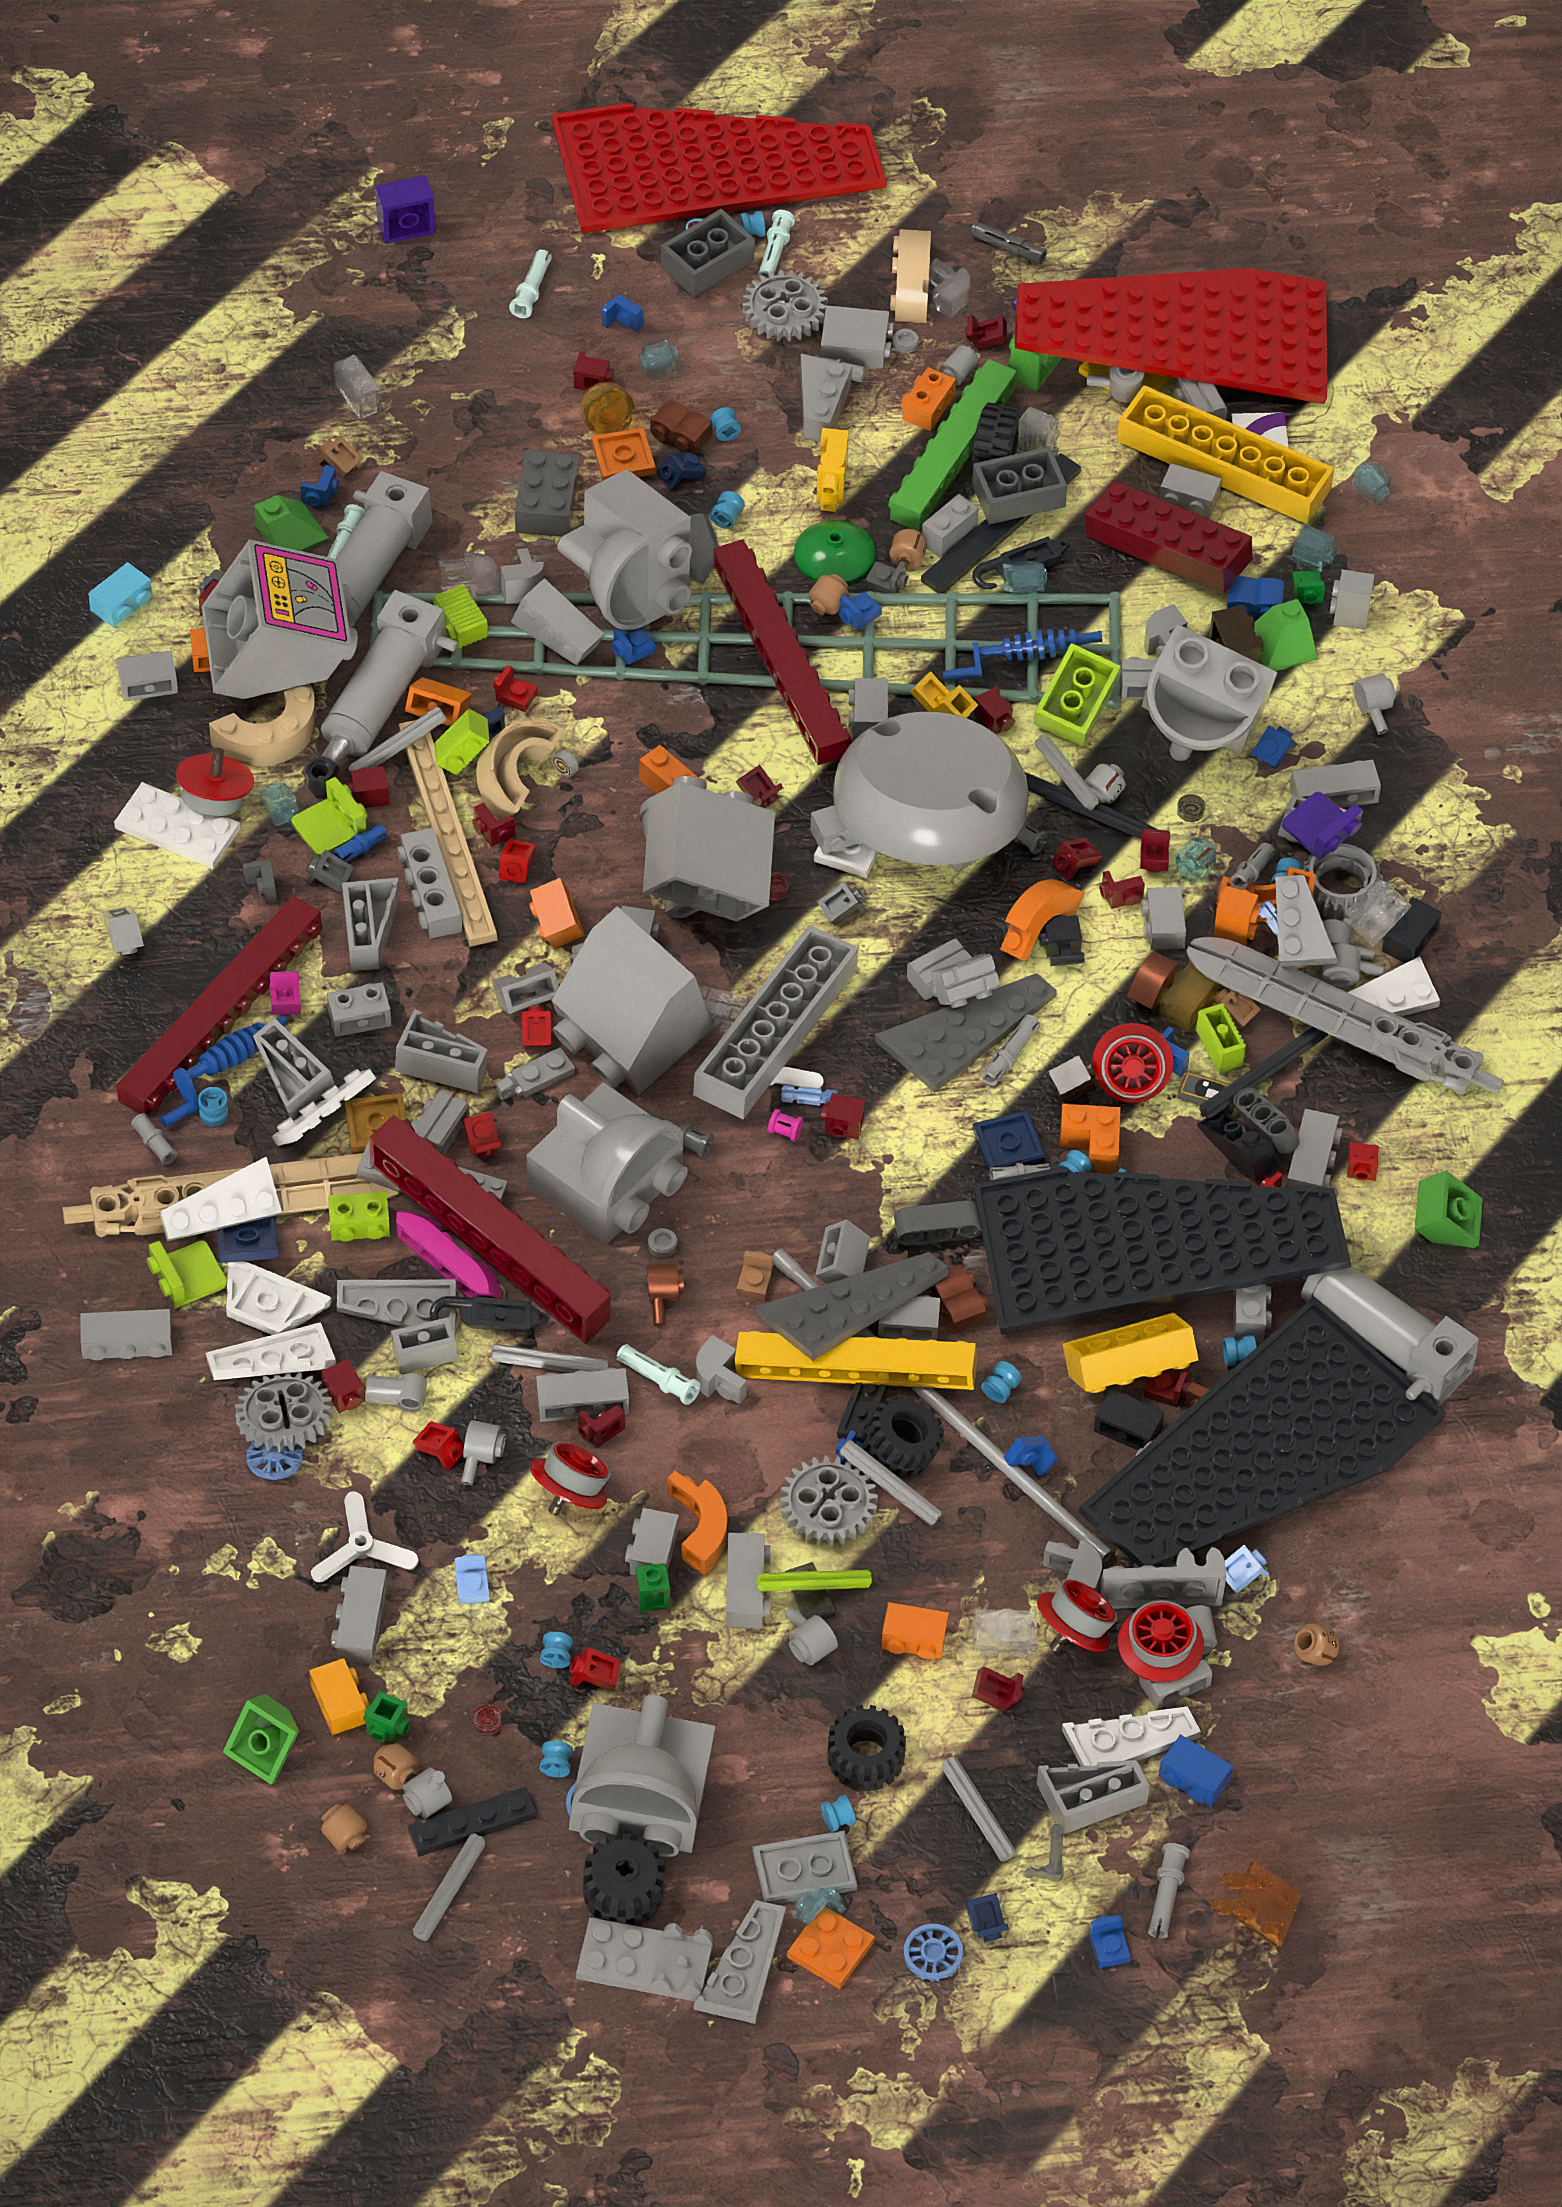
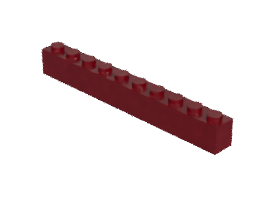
M744 539L713 548V567L817 766L840 759L852 742L849 730L842 727L840 714L836 707L832 708L827 689L821 687L816 668H811L806 649L800 647L795 628H790L785 609L783 607L780 608L777 603V595L774 588H769L764 569L759 568L757 565L754 550L748 548Z
M293 895L116 1085L118 1102L138 1114L145 1113L147 1116L153 1110H157L166 1095L178 1088L173 1077L174 1071L179 1068L187 1071L197 1065L199 1057L212 1046H215L218 1039L224 1033H228L233 1028L235 1021L242 1014H246L250 1010L252 1003L259 995L262 996L266 993L270 986V973L285 972L287 965L294 957L297 958L302 954L307 943L311 939L318 937L322 930L321 911Z

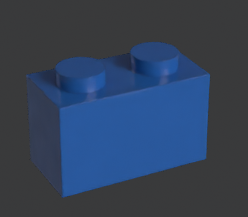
M1180 1734L1160 1762L1159 1777L1167 1785L1174 1788L1178 1787L1188 1793L1194 1801L1212 1807L1231 1781L1233 1765Z

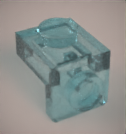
M272 783L266 789L258 791L260 800L269 810L272 823L275 826L290 822L291 818L299 813L295 794L285 783Z
M816 1886L810 1894L805 1893L795 1904L797 1910L792 1916L800 1923L809 1925L826 1904L838 1913H843L846 1907L840 1903L843 1898L829 1886L827 1889Z

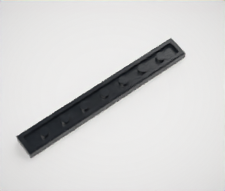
M1062 453L1055 457L1066 484H1069L1081 473V466ZM1032 515L994 524H988L985 519L921 575V582L937 593H945Z

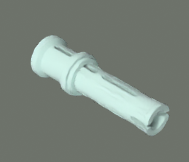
M777 210L773 213V224L767 231L768 245L760 270L758 271L759 276L762 275L765 278H769L770 271L775 275L783 246L790 240L789 231L795 224V217L786 210Z
M538 250L524 283L518 285L516 289L517 296L511 301L509 306L511 313L516 317L528 318L532 314V305L539 298L538 288L552 259L551 254L547 256L548 251Z
M354 504L346 506L344 510L345 517L337 525V536L327 557L334 559L337 557L364 516L365 509Z
M628 1344L623 1345L618 1351L617 1361L659 1384L663 1392L676 1395L683 1404L689 1405L697 1397L700 1391V1382L696 1379L690 1380L684 1377L677 1368L668 1369Z

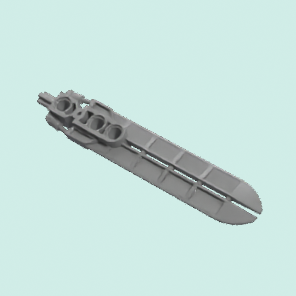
M1202 937L1194 939L1190 943L1200 950L1188 946L1187 955L1190 961L1207 978L1392 1062L1396 1069L1422 1081H1429L1431 1079L1444 1083V1087L1453 1089L1458 1094H1466L1472 1083L1495 1094L1499 1093L1503 1085V1079L1479 1069L1484 1057L1481 1052H1474L1466 1046L1462 1048L1451 1041L1452 1038L1447 1033L1425 1023H1413L1290 966L1281 967L1279 961L1232 940Z

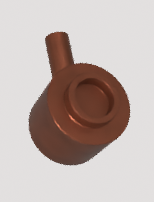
M677 1263L647 1264L649 1302H652L653 1326L662 1327L665 1326L664 1302L679 1301V1293H684L683 1270L677 1269Z

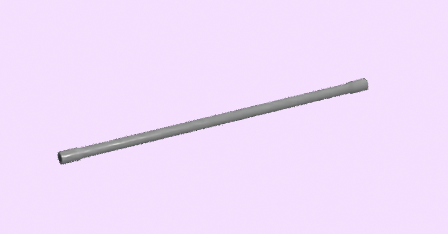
M779 1249L774 1253L773 1264L804 1291L821 1286L786 1251ZM867 1327L853 1335L860 1338L876 1337ZM910 1387L1079 1543L1083 1540L1091 1544L1098 1551L1102 1564L1112 1557L1114 1551L1085 1528L1018 1465L1009 1466L1004 1459L1005 1454L937 1391L929 1387Z

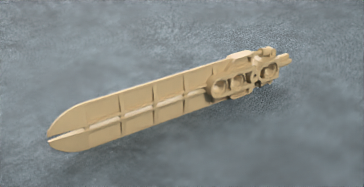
M363 1153L269 1165L282 1211L281 1214L329 1209V1195L387 1191V1199H390L401 1192L372 1182L368 1183L360 1178L357 1179V1168ZM243 1168L167 1178L163 1175L133 1178L128 1180L127 1184L115 1187L112 1185L92 1187L90 1190L91 1204L62 1208L64 1223L73 1224L93 1221L95 1232L99 1237L119 1235V1232H135L136 1235L164 1233L160 1217L162 1210ZM127 1189H128V1191H129L131 1194L129 1195L128 1193H126V1192L123 1191V1190H127ZM131 1221L136 1222V1223H135V1226H127V1225H128Z

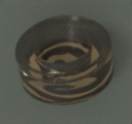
M1195 794L1182 796L1177 804L1178 816L1187 822H1196L1202 819L1205 813L1204 800Z

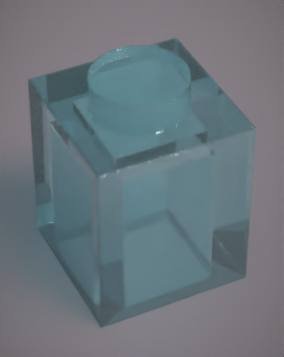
M1305 525L1294 542L1292 560L1322 572L1327 563L1331 564L1336 555L1337 549L1334 548L1335 536Z
M1035 561L1003 563L1004 591L1011 593L1044 591V584L1047 581V572L1044 564Z

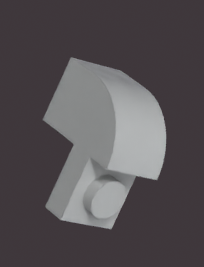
M528 548L517 549L516 565L500 566L501 591L506 604L521 602L522 598L544 579V562H536L535 558H531Z
M1174 604L1156 611L1149 617L1146 624L1144 641L1147 655L1156 652L1158 658L1160 657L1176 624L1187 628V621Z
M714 1335L710 1336L697 1354L696 1380L700 1382V1391L709 1398L717 1390L723 1398L731 1399L740 1404L747 1394V1380L731 1371L735 1367L736 1349Z
M1083 1540L1080 1541L1078 1549L1071 1548L1065 1543L1048 1541L1044 1551L1043 1566L1067 1573V1579L1082 1582L1098 1592L1102 1572V1560L1098 1551L1091 1544Z

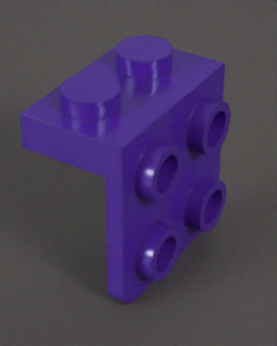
M1315 792L1282 820L1281 826L1315 857L1321 860L1330 852H1334L1348 836L1354 835L1362 825L1360 820L1363 810L1357 804H1354L1343 812L1324 794Z

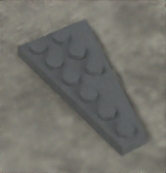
M1035 973L993 989L991 996L976 999L975 996L967 999L966 1005L956 1008L948 1006L875 1034L874 1041L935 1093L1015 1030L1025 1015L1035 1014L1054 999L1057 990Z
M930 1252L756 1306L755 1313L757 1317L813 1361L949 1275L948 1266Z

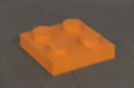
M644 427L591 436V443L602 481L625 469H628L637 477L656 474V467Z
M822 1905L787 1951V1958L841 1989L874 1944L875 1936Z

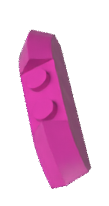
M397 1211L398 1238L444 1279H456V1289L467 1298L474 1296L501 1299L499 1284L491 1269L484 1262L475 1261L471 1253L466 1249L461 1250L447 1232H441L443 1227L441 1224L416 1212Z

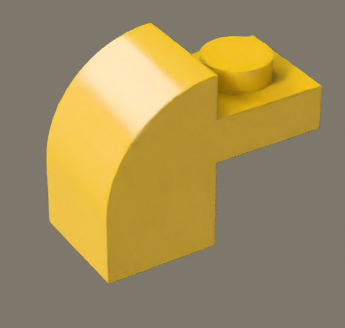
M932 672L926 674L910 691L927 712L948 713L967 718L978 706L960 685L949 691Z

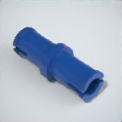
M377 823L364 833L352 836L351 841L333 850V855L336 856L338 854L337 857L345 862H349L359 855L364 856L369 852L370 848L388 838V835L385 833L386 830L381 824Z

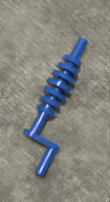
M1040 629L1036 630L1037 640H1032L1030 631L1025 633L1026 641L1021 642L1020 634L1015 635V643H1010L1009 637L1004 638V643L1001 645L979 647L978 642L973 643L975 667L943 671L944 682L976 677L977 679L982 678L980 658L1003 655V657L1006 656L1007 660H1012L1011 654L1017 653V659L1023 660L1022 653L1028 652L1029 660H1034L1033 651H1039L1040 660H1044V650L1050 649V656L1052 658L1056 657L1055 648H1061V655L1066 654V647L1070 646L1071 643L1080 646L1103 642L1102 632L1078 634L1075 633V629H1069L1070 635L1064 636V629H1058L1059 637H1053V629H1047L1048 638L1043 639L1042 630Z
M281 1015L276 1018L284 1027L288 1025L285 1016ZM257 1022L252 1026H247L242 1030L228 1034L199 1057V1064L187 1071L183 1068L175 1070L173 1077L185 1103L160 1118L162 1125L168 1127L190 1113L200 1110L192 1081L204 1073L208 1076H213L218 1072H223L228 1068L237 1066V1064H242L253 1056L255 1052H258L253 1035L265 1025Z

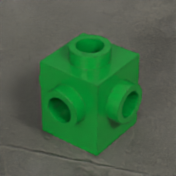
M381 1691L378 1692L373 1703L368 1705L363 1717L366 1721L367 1734L378 1742L384 1743L386 1741L391 1744H395L400 1735L404 1736L407 1733L411 1719L408 1718L407 1702Z

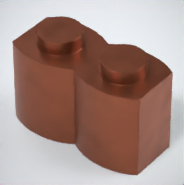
M667 400L650 419L652 435L659 441L673 443L676 449L683 453L690 452L695 455L713 434L712 421L699 412L690 411L687 407L674 400Z
M962 1265L948 1269L949 1275L929 1287L932 1297L940 1298L941 1313L952 1333L985 1322L986 1311L989 1310L987 1300L983 1294H978L975 1289L976 1282L971 1271L967 1272Z

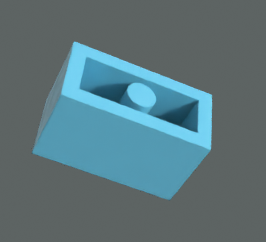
M128 562L88 593L90 610L113 628L121 621L128 619L131 613L140 606L147 604L150 598L153 597L151 579Z

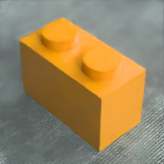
M344 1658L309 1670L312 1690L332 1736L366 1724L363 1717L369 1702L364 1692L359 1694L356 1687L359 1685L356 1671L353 1667L348 1668Z

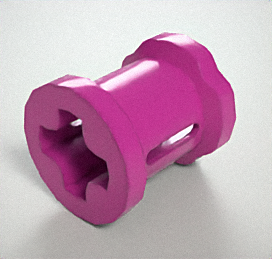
M775 1109L770 1118L767 1132L770 1134L775 1132L790 1137L791 1141L796 1142L801 1134L804 1118L800 1116L794 1118L782 1114L780 1109Z

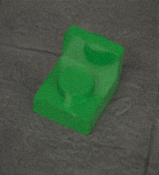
M1293 571L1292 584L1295 599H1298L1300 603L1308 604L1323 602L1325 584L1324 581H1321L1320 571Z
M660 1563L636 1567L640 1612L669 1609L670 1585L666 1564Z

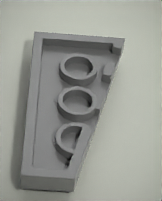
M456 1279L337 1280V1312L402 1327L430 1322V1308L432 1304L441 1297L456 1296ZM442 1308L438 1313L439 1319L449 1317L456 1337V1308Z
M755 1900L738 1928L734 1940L722 1955L721 1962L715 1972H712L701 1996L697 1997L694 2003V2010L756 2024L785 1918L786 1907Z

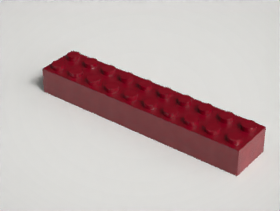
M393 1115L369 1137L370 1164L583 1343L586 1344L610 1321L611 1295L603 1283H596L592 1280L581 1265L577 1263L574 1265L566 1258L562 1249L556 1245L551 1246L545 1241L544 1236L538 1229L530 1228L523 1222L521 1216L513 1209L508 1210L504 1207L500 1199L493 1192H486L479 1186V1182L473 1175L462 1172L451 1157L447 1155L444 1157L436 1150L435 1145L428 1138H421L415 1133L414 1128L406 1120L401 1121Z

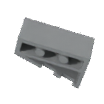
M801 354L800 381L803 439L821 443L822 428L835 429L851 388L852 365Z
M545 578L522 598L511 620V623L576 666L599 645L604 635L597 626Z
M1305 876L1275 877L1279 962L1281 967L1338 964L1337 957Z
M399 877L342 883L351 971L380 968L400 899Z
M414 1009L396 1046L395 1072L478 1093L487 1073L488 1049L459 1033L455 1036L446 1031L443 1024L438 1021L435 1023L430 1022L422 1017V1012Z
M275 1018L253 1035L259 1054L287 1114L292 1120L301 1115L299 1112L301 1108L312 1101L317 1104L323 1099L321 1094L335 1085L330 1070Z
M1137 1760L1097 1762L1095 1766H1078V1764H1068V1767L1049 1768L1048 1765L1038 1766L1037 1786L1056 1824L1063 1826V1834L1147 1804L1150 1785Z

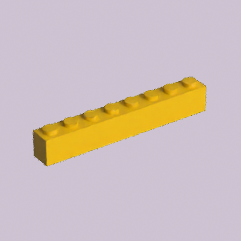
M750 1331L739 1332L735 1367L737 1375L742 1378L850 1384H856L857 1382L875 1385L885 1384L890 1386L974 1390L977 1351L976 1343L965 1341L941 1342L932 1339L921 1341L908 1340L906 1338L850 1337L812 1361L779 1333Z

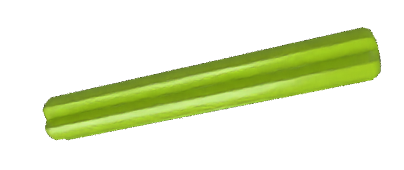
M869 1570L760 1573L756 1577V1584L759 1591L868 1588L872 1584V1577Z

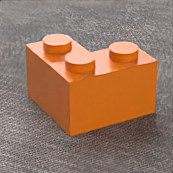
M1062 1104L1060 1147L1088 1149V1158L1093 1165V1170L1090 1173L1114 1174V1171L1117 1172L1120 1107Z

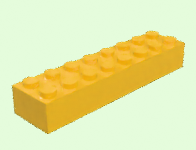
M1143 385L1119 419L1118 442L1168 464L1172 463L1222 478L1221 487L1305 524L1309 523L1332 489L1334 467Z

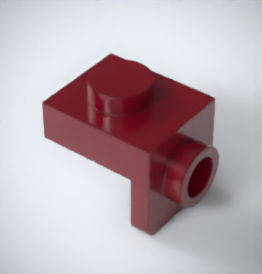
M972 314L967 316L965 335L969 342H973L978 351L1007 342V321L1002 315L978 323Z
M758 765L736 781L742 792L753 796V805L756 806L764 804L765 807H768L779 799L777 793L784 788L781 783L775 786L761 765Z
M484 802L474 806L473 827L477 834L484 836L491 847L498 843H504L515 836V819L512 816L497 822Z
M1146 828L1142 830L1140 869L1154 873L1160 871L1168 872L1170 831Z
M1109 871L1103 872L1102 883H1099V890L1102 898L1107 899L1111 909L1125 905H1134L1140 902L1144 896L1145 883L1141 875L1114 882Z
M983 1666L977 1672L972 1697L1004 1711L1020 1701L1024 1692L1022 1687L1024 1675L1017 1673L1008 1678Z

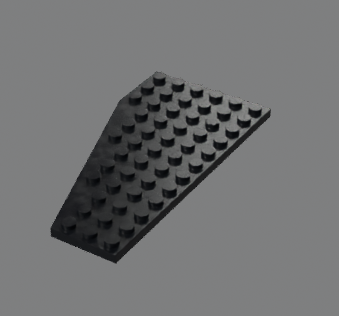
M1064 1167L974 1184L1001 1335L1351 1267L1334 1188L1297 1185V1188L1251 1185L1247 1181L1205 1178V1181L1159 1178V1175L1116 1171H1114V1174L1074 1173Z
M1313 1296L1082 1504L1078 1512L1137 1566L1152 1565L1159 1567L1176 1560L1180 1551L1184 1548H1188L1193 1553L1388 1471L1440 1423L1447 1412L1423 1391L1415 1400L1408 1399L1405 1392L1413 1383Z

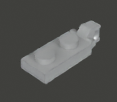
M560 1047L507 1073L504 1079L496 1083V1093L502 1101L515 1094L518 1097L523 1095L526 1098L574 1075L575 1067Z

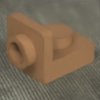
M340 435L334 441L328 439L318 449L321 454L316 461L320 464L326 460L330 466L336 468V472L343 478L363 457Z
M1226 987L1213 997V1000L1216 1002L1213 1006L1221 1003L1225 1004V1008L1228 1009L1227 1013H1230L1232 1022H1235L1234 1026L1238 1030L1243 1028L1261 1010L1251 998L1232 989L1228 990Z
M745 1251L736 1295L765 1301L773 1275V1256L760 1251Z

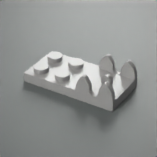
M1211 1547L1206 1555V1564L1198 1566L1195 1564L1194 1555L1188 1548H1184L1177 1557L1176 1567L1146 1565L1140 1568H1124L1122 1566H1114L1109 1569H1103L1100 1594L1111 1604L1113 1609L1140 1608L1146 1603L1159 1600L1174 1602L1182 1607L1197 1605L1222 1606L1226 1582L1225 1560L1218 1549Z
M589 1917L576 1971V1979L696 2001L704 1989L713 1950V1937L710 1932L702 1928L696 1930L694 1936H687L683 1934L682 1928L676 1923L668 1924L665 1926L664 1931Z

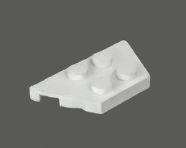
M246 1261L228 1262L227 1316L271 1335L290 1331L331 1305V1297Z

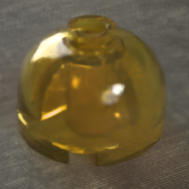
M596 383L584 393L581 399L580 414L585 425L595 435L624 431L633 419L631 417L633 409L635 410L633 399L624 388L616 383Z

